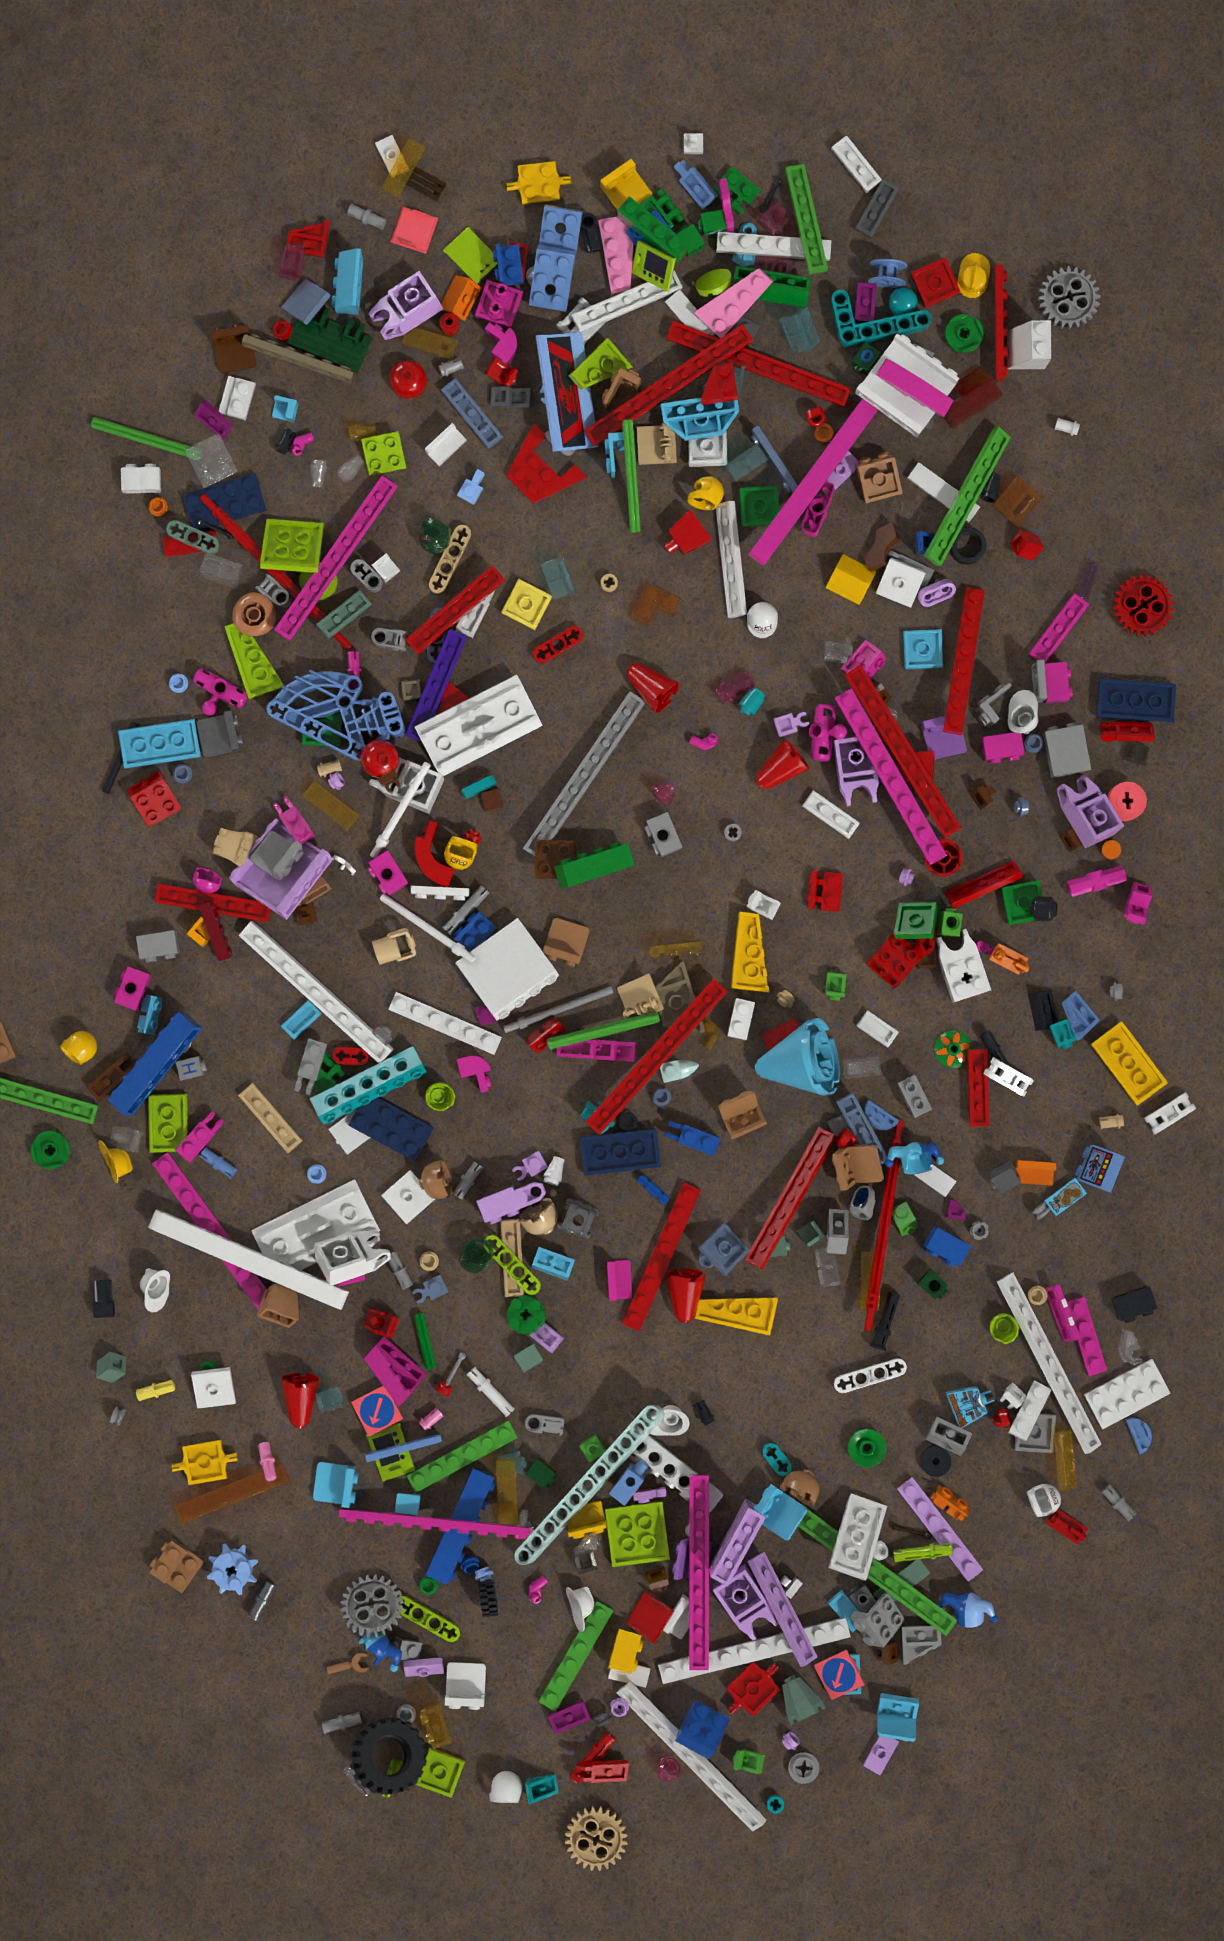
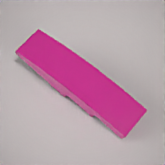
M885 359L876 376L904 396H909L923 407H928L940 417L946 415L954 401L937 388L889 359Z
M587 1040L557 1048V1057L636 1062L638 1043Z

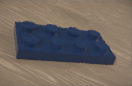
M256 473L182 495L191 526L198 530L208 528L206 526H198L197 520L199 518L204 519L206 523L213 526L221 524L212 515V511L200 500L203 494H206L218 507L220 506L233 520L267 511Z
M1099 679L1096 718L1173 723L1176 684Z
M378 1097L371 1100L367 1105L358 1107L348 1126L415 1162L434 1129Z
M657 1129L580 1137L584 1176L661 1167Z

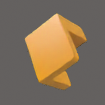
M201 916L187 935L204 947L210 940V936L204 919Z

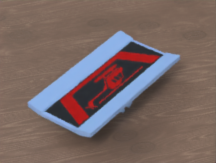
M582 332L536 335L543 382L540 393H544L545 398H541V401L546 404L553 452L595 448L584 433L585 429L595 423L590 387L580 390L569 377L586 359Z

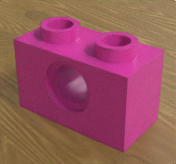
M388 850L368 862L371 866L368 870L373 878L378 877L381 882L378 886L383 894L388 893L391 896L409 885ZM390 869L392 877L387 880L383 879V871Z
M127 967V970L124 969L120 980H122L120 988L117 987L114 992V1003L139 1011L152 975L132 967ZM130 983L136 985V990L132 994L127 991V986Z

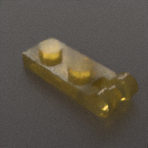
M413 328L404 335L402 345L453 360L455 356L454 350L457 348L459 341ZM442 344L448 345L447 350L441 349Z
M703 941L652 946L649 954L653 958H657L663 953H669V956H680V952L688 951V955L699 954V950H703Z

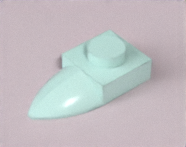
M676 1060L664 1063L660 1067L663 1082L683 1079L692 1074L699 1064L690 1060Z

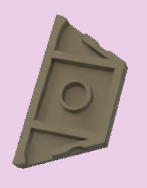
M681 962L655 987L664 1007L663 1010L659 1011L663 1027H670L695 1000L684 962ZM702 1021L697 1025L693 1032H705Z

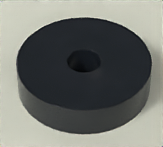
M938 1445L929 1446L920 1456V1465L929 1476L940 1477L949 1471L951 1456L946 1449ZM934 1458L939 1459V1463L936 1465L932 1463Z

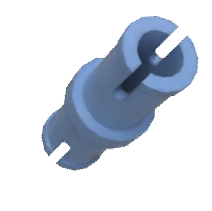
M207 1147L201 1152L202 1155L199 1157L211 1164L214 1170L218 1169L230 1179L236 1174L238 1169L226 1162L224 1157H219Z

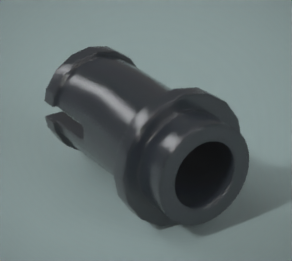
M284 429L279 442L275 444V450L286 455V452L290 451L288 448L296 434L289 429Z
M705 1400L694 1405L702 1419L701 1423H704L706 1426L715 1421L714 1415L711 1414Z

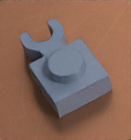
M440 1274L424 1282V1289L417 1288L412 1293L420 1292L422 1298L417 1303H422L427 1296L433 1300L449 1291Z

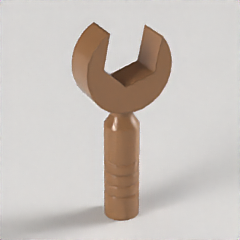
M359 1652L354 1655L352 1662L326 1667L327 1673L332 1674L348 1670L351 1667L357 1672H366L370 1667H361L358 1661L361 1657L369 1656V1654Z

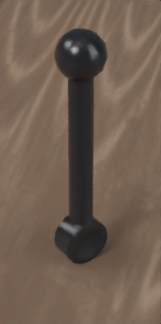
M780 177L775 179V185L765 205L760 209L762 214L768 212V206L778 186L782 184Z
M202 518L197 520L198 526H206L226 535L228 539L234 538L230 532L210 525Z

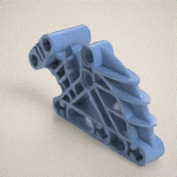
M309 670L311 674L302 677L295 675L294 678L296 680L287 686L282 685V690L273 701L268 703L266 708L268 715L274 720L359 763V755L352 750L354 747L356 750L362 751L363 747L366 746L362 733L369 732L370 737H373L372 732H378L379 737L375 740L387 741L390 739V736L400 739L406 732L398 703L392 693L383 692L379 695L378 699L357 700L363 689L360 678L340 672H314ZM351 681L359 682L357 689H349ZM324 689H337L340 691L336 696ZM318 690L332 699L317 703L303 695ZM299 698L313 704L298 710L290 707ZM342 698H349L350 703L348 706H340ZM390 699L391 704L385 705L384 701H389ZM355 704H362V706H370L371 710L366 713L362 709L363 715L357 718L353 707ZM278 706V708L285 713L284 717L282 714L278 712L274 714L272 708H276ZM341 712L348 736L317 721V719ZM313 723V727L319 730L318 736L316 737L317 733L313 730L307 732L306 725ZM398 725L400 729L393 731L392 727H397ZM330 731L348 740L350 743L348 749L341 750L323 741V733Z

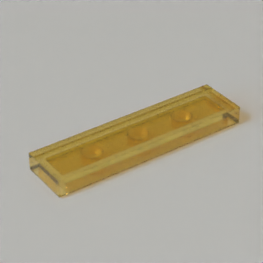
M496 1459L499 1524L518 1526L516 1459Z

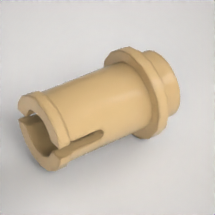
M339 759L325 764L320 763L317 766L320 777L324 776V778L330 773L342 771Z
M1118 1113L1116 1116L1099 1117L1101 1129L1118 1127L1119 1129L1120 1126H1124L1123 1115Z

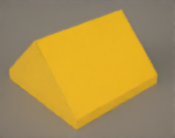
M843 554L826 589L860 605L877 571L870 572L866 565Z

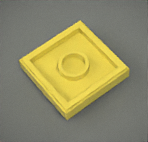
M518 579L501 614L536 630L552 599V595Z

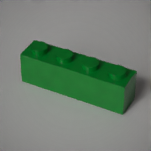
M630 196L617 210L618 218L651 246L675 258V265L688 252V243Z
M736 266L733 285L757 269ZM762 270L773 282L757 300L806 308L811 278Z
M619 841L609 844V849L600 847L594 849L593 854L590 855L587 852L578 854L575 860H571V857L560 860V864L554 866L560 889L634 866L628 843L621 845Z

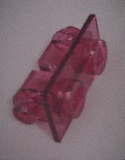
M742 671L734 676L732 680L735 684L733 685L728 680L717 686L715 693L720 697L722 704L732 702L738 695L748 692V690L755 686L752 675L750 676L748 671Z

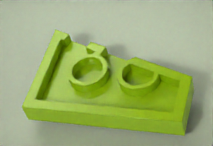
M607 338L569 377L580 390H583L612 377L615 371L619 372L620 368L624 370L631 369L632 365Z

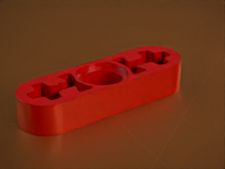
M577 626L566 629L536 647L533 652L534 660L540 664L547 663L580 643L583 639V631ZM573 630L575 633L579 632L577 640L575 638L569 640L570 645H567L566 640L562 637L563 635H566V638L570 637ZM555 640H561L564 643V647L561 650L553 648ZM548 644L550 645L551 651L555 653L551 655L550 652H548L547 654H545V659H542L541 657L537 658V656L539 655V650H541L542 652L548 650V648L546 647Z

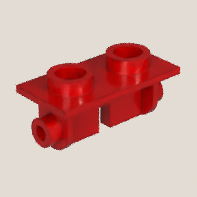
M556 1017L550 1018L541 1026L544 1030L542 1034L537 1029L527 1037L526 1043L536 1054L547 1047L548 1038L560 1036L566 1030Z
M1059 1509L1052 1513L1046 1522L1048 1526L1077 1545L1080 1541H1084L1087 1536V1527Z

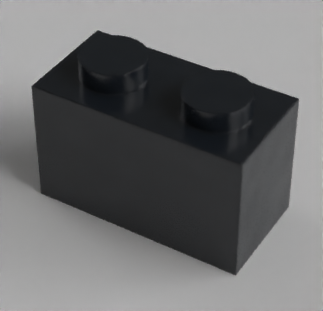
M1144 1286L1111 1298L1118 1320L1125 1323L1136 1320L1135 1316L1141 1314L1143 1317L1154 1313L1153 1310L1158 1309L1150 1286Z

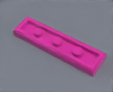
M1074 593L1028 655L1036 661L1044 660L1045 664L1089 606V603Z

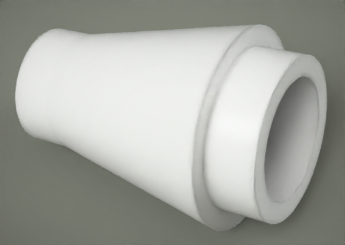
M556 1156L553 1157L552 1162L543 1175L545 1183L558 1186L562 1180L564 1159Z

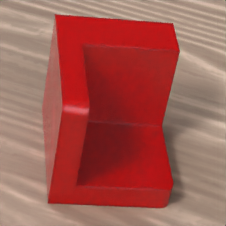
M1020 530L1010 542L1017 556L1031 561L1045 548L1036 534Z

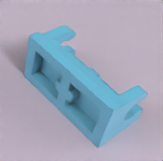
M538 1247L531 1268L567 1281L575 1260Z

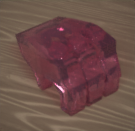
M780 201L763 213L758 221L764 225L766 230H769L772 236H775L794 214Z
M286 243L280 260L279 278H286L296 282L300 281L304 271L305 246Z

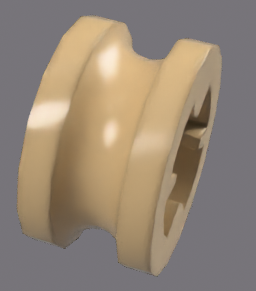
M606 574L602 577L601 587L604 591L612 592L617 588L618 580L614 575ZM609 578L613 579L612 582H615V584L607 588L604 581H608Z

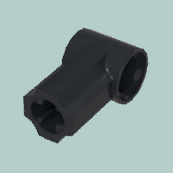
M584 213L580 229L587 253L603 250L595 215ZM590 219L593 221V225L586 227L583 225V221Z
M95 1280L94 1318H112L115 1316V1303L112 1300V1280Z

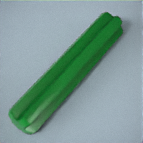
M418 1313L414 1315L415 1325L425 1367L427 1370L436 1368V1363L424 1313Z

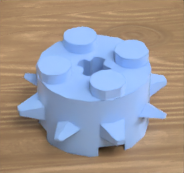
M225 1543L223 1544L222 1553L218 1557L209 1556L208 1559L213 1563L212 1573L207 1576V1579L214 1580L220 1586L219 1593L222 1594L225 1590H234L239 1595H242L243 1586L246 1582L256 1583L257 1580L252 1575L253 1566L258 1563V1559H250L249 1555L245 1553V1545H242L239 1549H230ZM234 1566L237 1572L230 1573L228 1568Z

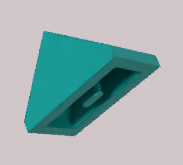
M556 1774L526 1779L525 1786L528 1804H533L559 1793Z

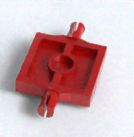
M751 1662L726 1687L735 1700L727 1710L733 1715L741 1707L754 1716L781 1690L772 1679V1675L780 1668L773 1663L765 1670L760 1668L755 1662Z

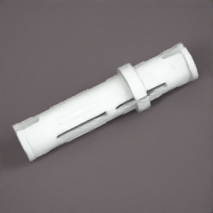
M476 1367L467 1373V1376L478 1386L477 1389L479 1391L482 1390L505 1417L511 1414L510 1412H513L515 1408L492 1386L489 1378L486 1379Z

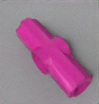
M1120 865L1104 871L1098 870L1086 874L1084 877L1069 880L1066 883L1070 896L1074 897L1108 888L1107 886L1127 881L1125 869Z

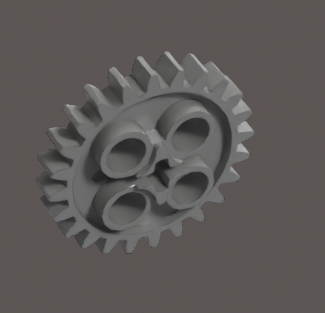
M1068 266L1066 272H1064L1061 267L1059 274L1053 271L1052 277L1047 276V282H1042L1041 286L1044 289H1040L1038 293L1043 296H1040L1038 301L1043 303L1040 304L1039 309L1045 308L1042 315L1048 314L1047 320L1053 319V326L1061 323L1060 327L1062 329L1067 324L1070 330L1072 324H1074L1078 328L1079 322L1085 325L1087 323L1086 319L1091 320L1093 318L1091 314H1096L1097 310L1094 307H1098L1100 303L1095 300L1100 299L1101 295L1095 294L1098 292L1099 287H1093L1096 280L1090 282L1091 274L1085 277V270L1078 273V267H1076L1072 272L1070 266ZM1071 283L1079 284L1080 289L1074 290L1071 287ZM1059 288L1062 294L1055 295L1053 289ZM1082 292L1085 293V295L1076 296V295H1078V294H1080V293H1082ZM1068 295L1069 297H1073L1072 301H1070L1069 299H1065V297ZM1062 300V301H1060L1059 303H1056V304L1053 303V301ZM1083 301L1085 308L1078 307L1076 302ZM1064 306L1067 309V313H1061L1058 307Z
M376 1574L373 1579H370L369 1575H367L365 1581L359 1577L360 1583L358 1584L353 1581V1588H346L349 1594L342 1595L346 1601L340 1602L341 1606L344 1607L340 1609L341 1614H345L342 1618L344 1621H348L346 1623L347 1627H352L353 1633L359 1630L360 1636L366 1632L368 1638H370L371 1633L378 1637V1632L380 1631L385 1635L386 1628L392 1631L391 1624L398 1625L396 1618H402L399 1611H404L403 1606L400 1605L404 1603L403 1598H399L401 1591H396L398 1589L397 1585L391 1586L392 1581L390 1579L385 1583L384 1576L378 1580ZM379 1592L385 1593L382 1598L375 1597ZM359 1596H366L364 1601H357ZM383 1610L388 1612L387 1615L383 1617L378 1615L379 1612ZM362 1614L369 1615L365 1620L359 1619Z

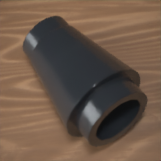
M991 473L981 492V499L983 501L995 503L999 498L1001 478L999 474Z

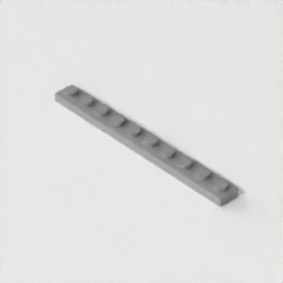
M632 692L628 693L523 850L535 857V842L537 840L554 839L646 702Z

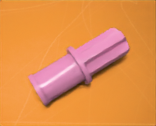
M260 1443L257 1447L265 1479L267 1481L275 1480L277 1478L274 1467L275 1459L271 1454L270 1443Z

